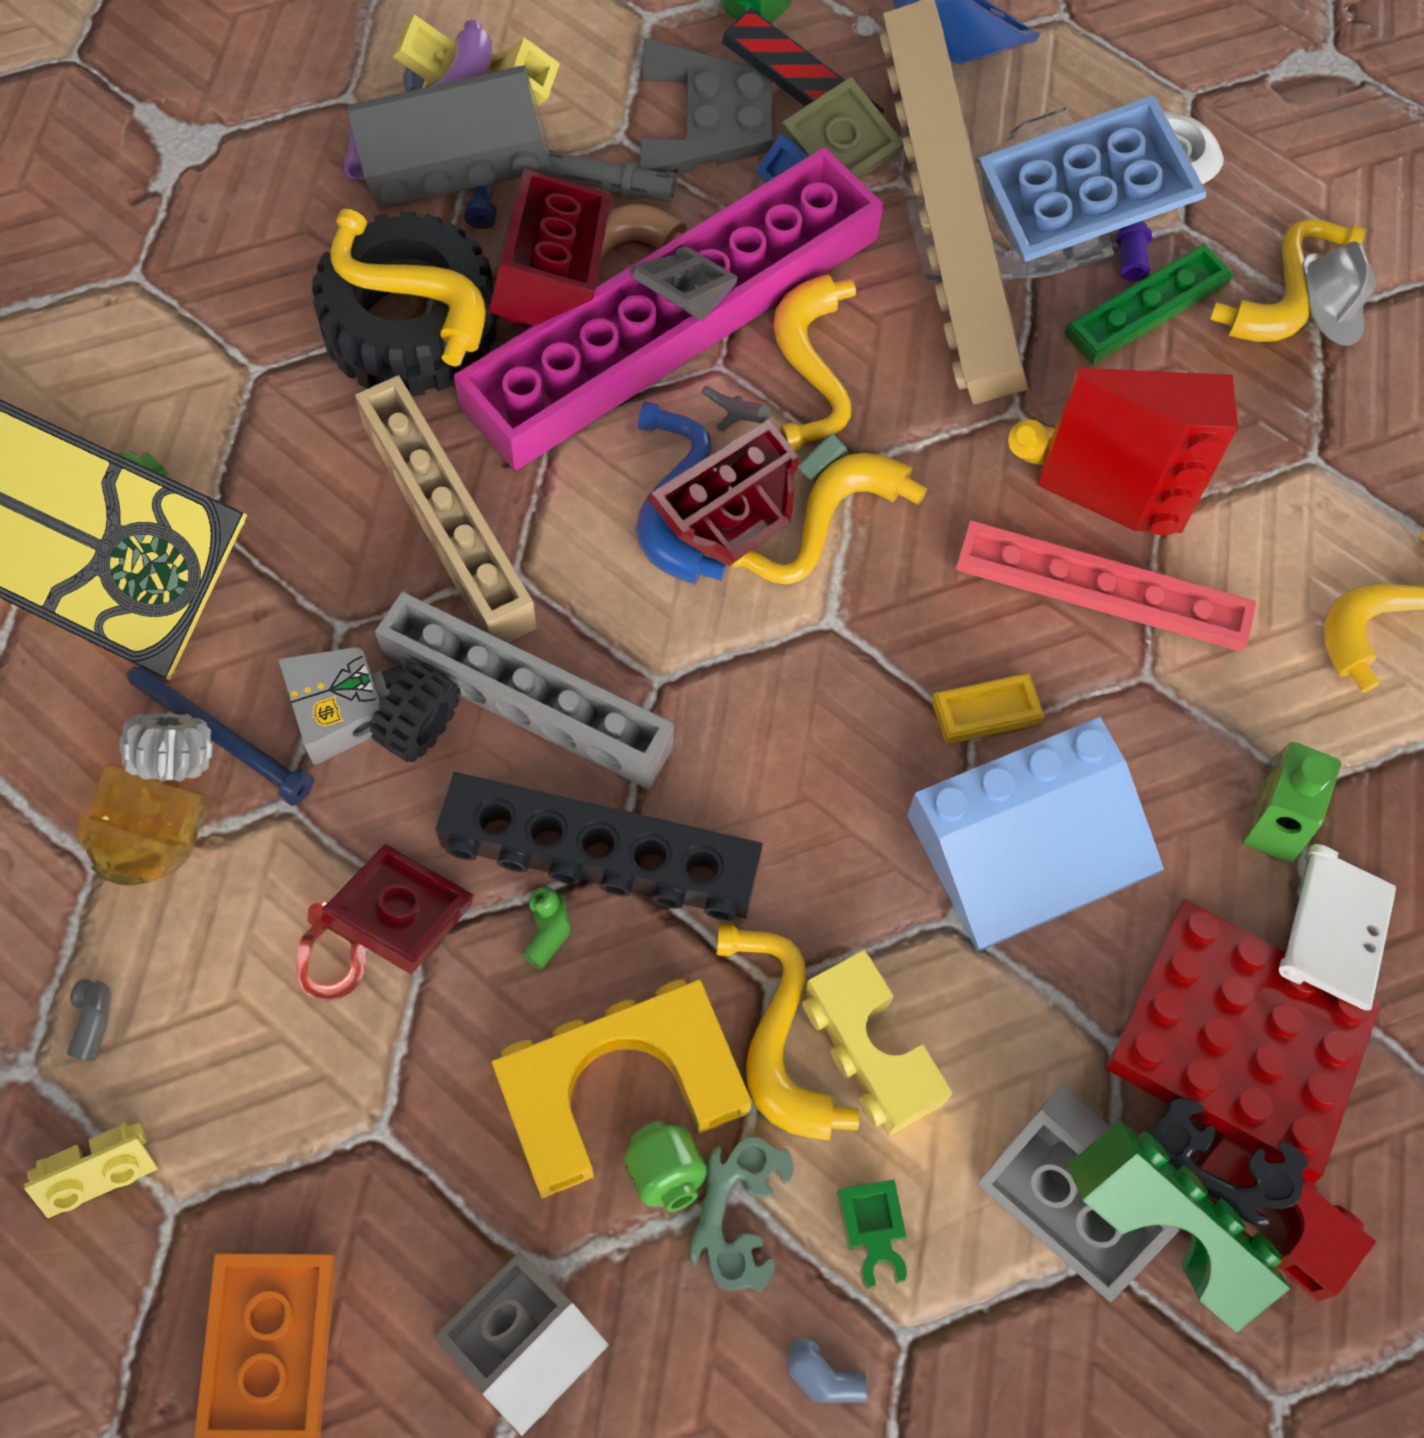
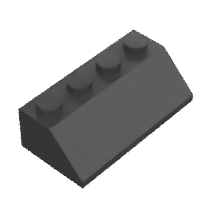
M525 65L347 105V113L364 178L379 209L471 189L477 186H486L521 178L524 168L539 173L551 171L546 129Z

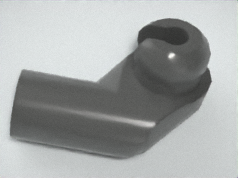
M82 979L74 985L71 991L70 1000L72 1005L76 1008H82L67 1051V1055L76 1059L95 1061L107 1028L112 993L107 984L100 980L94 983L89 979Z

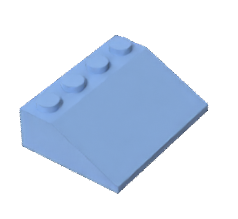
M1155 95L979 158L983 194L998 228L1024 262L1206 198V190Z
M1101 717L918 791L914 794L907 813L914 831L977 952L1155 876L1164 870L1127 763Z

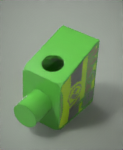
M1288 743L1268 764L1242 844L1292 864L1324 821L1341 768V761L1336 757L1300 743ZM1280 817L1291 818L1286 824L1288 829L1280 826L1276 819Z

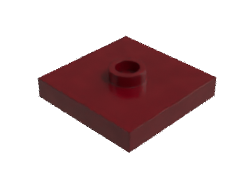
M385 843L322 908L320 921L412 975L471 907L474 894Z

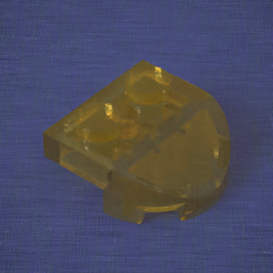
M105 764L89 815H79L77 825L78 843L85 846L86 852L94 864L91 866V869L109 882L118 885H138L157 881L175 872L189 858L193 851L210 796L166 781L161 782L159 779L144 780L139 775H132L126 772L124 767L115 764Z

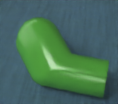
M540 887L530 896L529 906L533 910L538 933L521 953V956L538 970H542L567 940L571 932L566 902L559 893H556L550 887Z

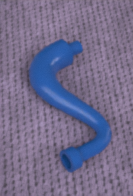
M644 401L638 419V429L649 432L655 429L665 430L683 435L692 443L688 455L651 491L653 492L709 457L712 445L710 434L700 423L683 415L663 411L658 404ZM646 497L638 514L636 533L639 546L649 562L665 574L695 585L700 575L722 581L726 565L714 558L706 557L705 553L681 541Z

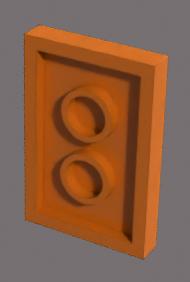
M215 1254L194 1438H321L336 1265L335 1256L323 1254Z

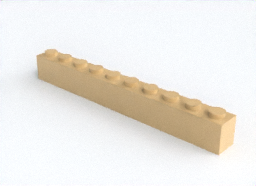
M921 0L883 13L887 32L879 35L886 60H894L895 66L887 68L893 93L901 92L902 96L901 101L895 102V108L901 129L908 127L910 132L909 136L902 139L909 164L916 162L918 168L917 172L910 173L917 200L925 199L926 208L918 210L925 237L933 235L935 244L927 247L933 274L941 272L943 283L935 285L941 311L949 310L952 320L944 323L950 351L958 349L960 361L952 363L955 379L959 390L968 388L973 405L1029 389L941 20L935 0Z

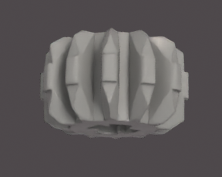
M171 711L168 713L151 712L149 715L138 714L132 717L131 720L123 723V733L120 735L119 752H122V764L125 766L126 772L132 775H139L144 780L159 779L161 782L165 780L181 782L184 778L194 779L201 776L202 772L209 769V758H212L213 751L211 729L207 727V722L200 718H192L189 714L178 715L173 714Z

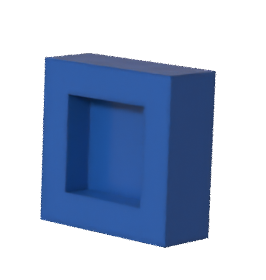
M780 135L755 171L768 182L809 156L790 137Z

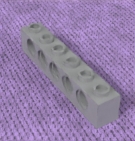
M404 592L400 593L375 631L383 659L395 665L401 664V667L407 671H410L411 666L414 664L425 663L459 685L458 688L461 689L460 697L650 790L673 750L674 723Z

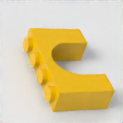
M684 979L670 982L656 990V997L639 1004H636L633 999L619 1002L604 1011L605 1017L588 1024H585L583 1020L565 1023L552 1032L554 1037L534 1045L531 1040L514 1043L500 1052L501 1058L491 1061L541 1199L594 1178L592 1165L571 1112V1097L575 1083L583 1070L595 1059L606 1053L618 1050H636L660 1060L673 1074L698 1135L750 1113L752 1101L701 980L687 984Z

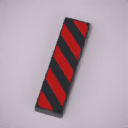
M751 8L724 32L722 43L805 107L845 81L840 75ZM871 100V102L883 115L884 109Z

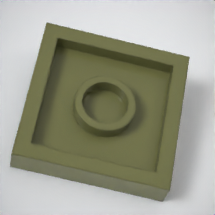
M852 77L784 120L780 129L784 136L790 137L808 156L826 147L858 180L901 153L904 146L903 140Z

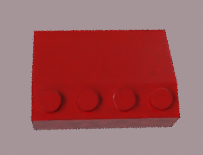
M1077 367L1040 468L1037 485L1133 531H1147L1160 536L1182 533L1238 429L1233 375Z

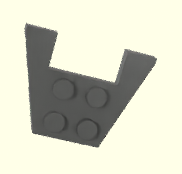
M644 39L643 81H683L688 83L687 139H641L640 168L659 172L676 169L677 174L693 171L694 164L716 159L719 165L769 152L772 147V88L769 78L757 69L660 41Z

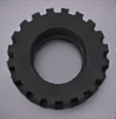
M400 212L401 216L388 217V213L374 216L375 221L367 224L363 234L355 236L351 247L352 258L367 264L434 266L463 274L479 289L485 302V322L478 350L473 352L466 351L460 366H451L442 360V355L447 343L441 337V330L449 312L447 304L441 302L431 312L408 320H389L373 315L369 312L372 306L392 292L365 289L350 284L334 270L331 263V255L328 252L321 256L316 266L318 272L312 281L313 304L324 343L331 359L337 362L338 368L349 378L354 379L357 377L358 384L368 389L399 375L407 390L411 392V396L425 395L426 389L434 387L441 391L452 386L451 380L454 379L456 373L490 352L489 345L495 340L497 332L496 320L498 319V315L488 312L494 291L492 270L488 258L483 256L480 245L470 236L466 237L465 231L455 224L449 222L445 226L441 218L426 214L425 218L416 217L415 212Z

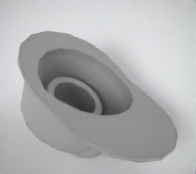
M1354 241L1345 247L1332 249L1324 255L1316 253L1307 255L1303 261V270L1306 277L1310 311L1318 328L1328 339L1339 345L1351 346L1359 342L1364 333L1363 306L1374 292L1377 284L1376 274L1368 263L1362 244Z

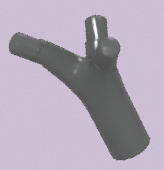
M705 386L702 390V394L728 412L727 416L717 425L718 429L722 432L740 420L763 423L771 417V410L768 405L743 401L740 395L732 398L713 390L709 386Z

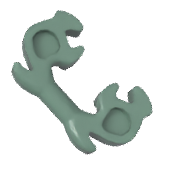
M748 1137L734 1148L725 1164H722L720 1161L721 1148L719 1146L714 1147L706 1164L707 1189L700 1222L691 1237L689 1245V1257L693 1265L698 1264L702 1251H707L712 1279L720 1289L725 1291L751 1288L756 1292H761L770 1282L775 1269L773 1259H768L759 1267L754 1264L751 1251L762 1248L764 1242L760 1237L752 1234H740L735 1242H725L722 1224L730 1189L736 1181L741 1180L746 1184V1190L749 1195L755 1198L768 1199L772 1197L773 1189L765 1181L771 1173L776 1172L784 1185L790 1182L793 1174V1161L788 1149L779 1150L758 1137Z

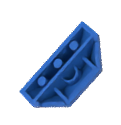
M893 0L895 9L921 1ZM935 0L950 60L958 64L982 60L1036 42L1041 34L988 0Z

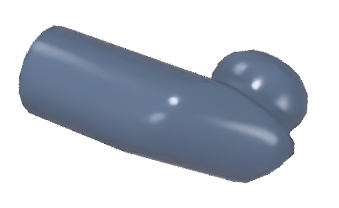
M809 1338L797 1339L790 1345L788 1349L789 1357L786 1362L789 1376L809 1399L817 1403L866 1402L867 1382L865 1371L834 1372L819 1354V1345Z

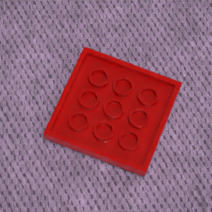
M1184 899L1176 910L1105 1069L1169 1105L1170 1100L1176 1097H1188L1202 1103L1204 1111L1193 1114L1191 1117L1205 1125L1212 1124L1216 1131L1252 1151L1257 1146L1262 1147L1265 1152V1158L1270 1161H1280L1283 1159V1154L1277 1145L1278 1141L1284 1140L1293 1144L1305 1155L1309 1163L1308 1167L1303 1170V1179L1314 1185L1324 1175L1382 1003L1373 999L1372 1009L1366 1011L1305 981L1299 985L1281 976L1279 967L1281 960L1285 958V951Z

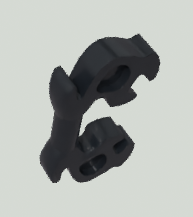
M1188 1097L1172 1098L1169 1110L1154 1124L1152 1137L1156 1139L1168 1154L1170 1159L1168 1162L1176 1170L1183 1165L1190 1169L1205 1186L1208 1198L1217 1202L1223 1199L1243 1221L1252 1225L1267 1226L1269 1225L1268 1218L1258 1212L1256 1207L1283 1209L1292 1207L1299 1202L1303 1187L1302 1173L1309 1163L1305 1155L1293 1144L1284 1140L1278 1141L1277 1145L1283 1154V1159L1280 1161H1266L1263 1148L1257 1146L1251 1152L1247 1164L1248 1170L1255 1178L1254 1183L1244 1186L1235 1185L1201 1169L1191 1158L1192 1153L1196 1150L1207 1151L1215 1136V1128L1212 1124H1207L1203 1129L1199 1130L1189 1120V1116L1204 1111L1202 1103Z

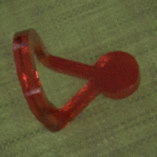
M317 902L311 904L308 910L307 921L313 926L302 936L298 945L297 979L305 994L317 1000L331 1001L341 999L350 994L359 985L365 970L368 949L321 922L322 908L328 902ZM329 929L350 942L351 970L342 982L332 986H321L312 982L309 978L308 964L314 942Z

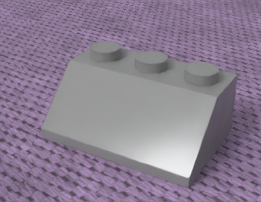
M1061 1084L979 1180L977 1185L1111 1303L1181 1228L1169 1225H1151L1121 1234L1082 1200L1067 1165L1111 1126Z

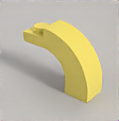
M414 14L405 22L392 57L424 78L425 81L422 88L436 83L447 72L453 61L456 46L455 42ZM522 38L510 49L492 54L488 73L525 65L539 106L549 97L560 63L526 38Z

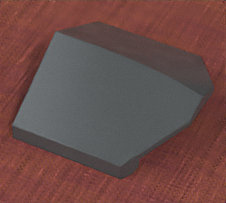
M689 247L678 248L675 255L646 261L630 268L632 278L700 321H703L735 286L738 278Z

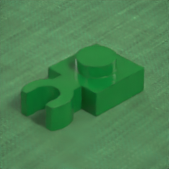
M895 1179L839 1189L837 1196L848 1250L865 1248L866 1258L860 1269V1277L864 1287L868 1290L876 1286L873 1268L877 1263L888 1264L893 1270L895 1284L903 1283L907 1275L906 1265L902 1257L892 1250L891 1245L892 1242L903 1241L907 1237Z

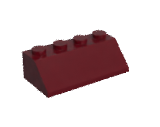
M524 168L488 312L499 315L510 322H524L535 326L593 300L612 194Z

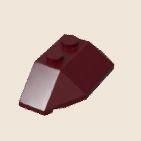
M767 419L651 492L647 499L681 541L730 567L791 523L795 493L794 472L798 467L799 456L771 420Z

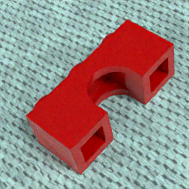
M1222 1133L1215 1138L1196 1163L1201 1169L1235 1185L1244 1186L1254 1183L1255 1178L1247 1168L1252 1150ZM1303 1179L1302 1195L1299 1202L1289 1208L1275 1209L1282 1217L1286 1230L1285 1242L1279 1251L1283 1261L1277 1266L1319 1302L1337 1296L1376 1241L1363 1231L1364 1224L1354 1213L1342 1206H1333L1316 1192V1184L1313 1185Z

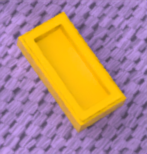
M1030 673L936 692L931 699L945 745L1040 725L1045 718Z

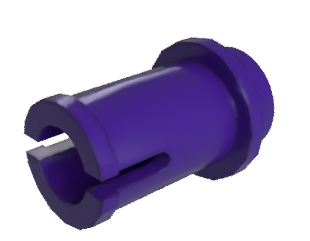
M1144 221L1120 228L1116 234V243L1121 247V277L1127 281L1143 280L1150 274L1148 244L1152 240V231Z

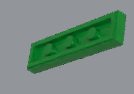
M1204 243L1067 324L1064 334L1093 365L1229 284L1234 273Z

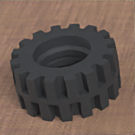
M420 662L419 665H412L409 672L405 670L400 675L398 683L394 682L391 685L387 697H383L379 703L381 708L375 712L372 719L375 723L370 727L371 738L406 762H414L417 757L421 758L426 754L428 747L432 748L437 742V737L444 733L447 728V722L452 720L455 714L453 710L460 701L458 698L461 694V689L458 688L459 685L425 663Z

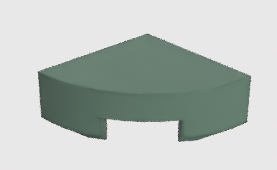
M832 434L826 437L799 463L798 468L810 480L816 481L818 476L831 463L845 455L851 454L844 444Z

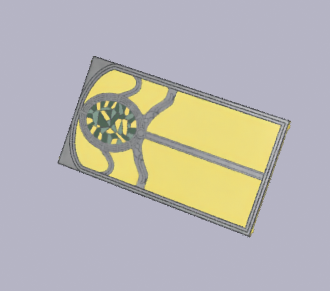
M0 399V598L156 675L170 680L236 538L245 523L247 514Z

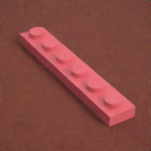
M971 520L956 566V570L1240 652L1248 644L1257 602Z

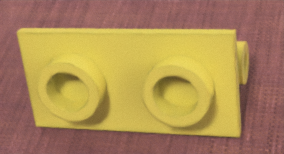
M123 1122L118 1127L88 1139L91 1155L84 1158L82 1150L77 1144L50 1157L37 1160L36 1167L27 1171L29 1182L24 1184V1189L45 1216L50 1218L61 1212L73 1210L88 1200L117 1187L126 1186L137 1178L158 1170L157 1164L143 1145L147 1143V1138L139 1122L130 1126L127 1122Z

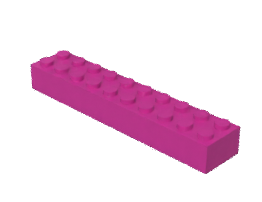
M823 147L596 287L593 300L529 328L456 373L454 378L459 407L514 471H517L781 302L785 294L799 284L820 277L878 239L883 203L826 147ZM689 247L738 278L735 286L703 321H700L632 278L630 268L646 261L675 255L678 248Z

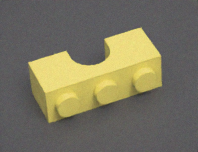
M865 949L808 980L804 994L806 1000L802 1002L805 1013L816 1030L819 1031L824 1028L835 1046L830 1049L832 1058L846 1079L851 1076L855 1079L863 1093L859 1097L860 1105L874 1127L882 1125L889 1137L945 1105L953 1092L923 1044L902 1055H888L875 1048L869 1040L866 1031L867 1022L887 1011L893 994Z

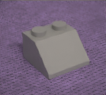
M520 1251L434 1336L435 1340L477 1389L521 1436L548 1411L550 1406L609 1346L578 1308Z

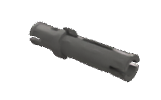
M549 150L551 171L542 173L582 186L622 193L623 198L633 199L634 196H640L672 203L677 183L676 173L640 168L638 163L629 161L626 165L587 157L562 154Z

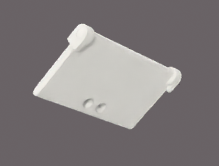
M1321 844L1311 845L1307 854L1309 862L1285 958L1280 963L1279 973L1281 976L1299 985L1305 981L1348 1003L1369 1011L1372 1009L1396 886L1337 858L1339 852Z

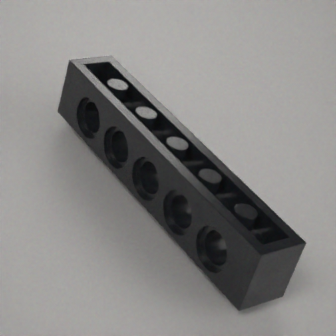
M459 772L453 773L436 826V833L441 847L446 848L448 854L459 859L472 861L476 860L477 856L497 860L499 866L510 871L527 872L528 868L548 872L550 878L561 883L578 884L580 880L599 884L603 891L612 895L625 897L630 896L631 892L651 896L653 902L667 908L678 909L682 908L683 904L702 908L706 915L724 921L734 920L735 916L747 918L763 843ZM495 819H503L510 823L508 828L501 833L492 834L484 830L487 823ZM544 831H555L561 835V838L555 844L543 846L534 841L537 835ZM597 842L606 843L612 847V851L602 858L591 857L585 852L591 844ZM647 854L657 855L664 861L663 865L655 870L643 869L636 862L640 857ZM705 866L710 868L716 876L707 882H697L688 875V872L694 867Z

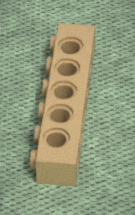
M398 375L355 394L365 431L480 630L507 643L536 630L532 598L400 376Z

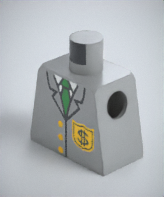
M359 647L278 660L302 740L313 765L321 763L371 738L370 727L375 723L372 720L375 712L380 710L381 706L379 703L383 697H387L391 685L394 682L398 683L400 680V675L403 673L401 664L371 673L363 648Z

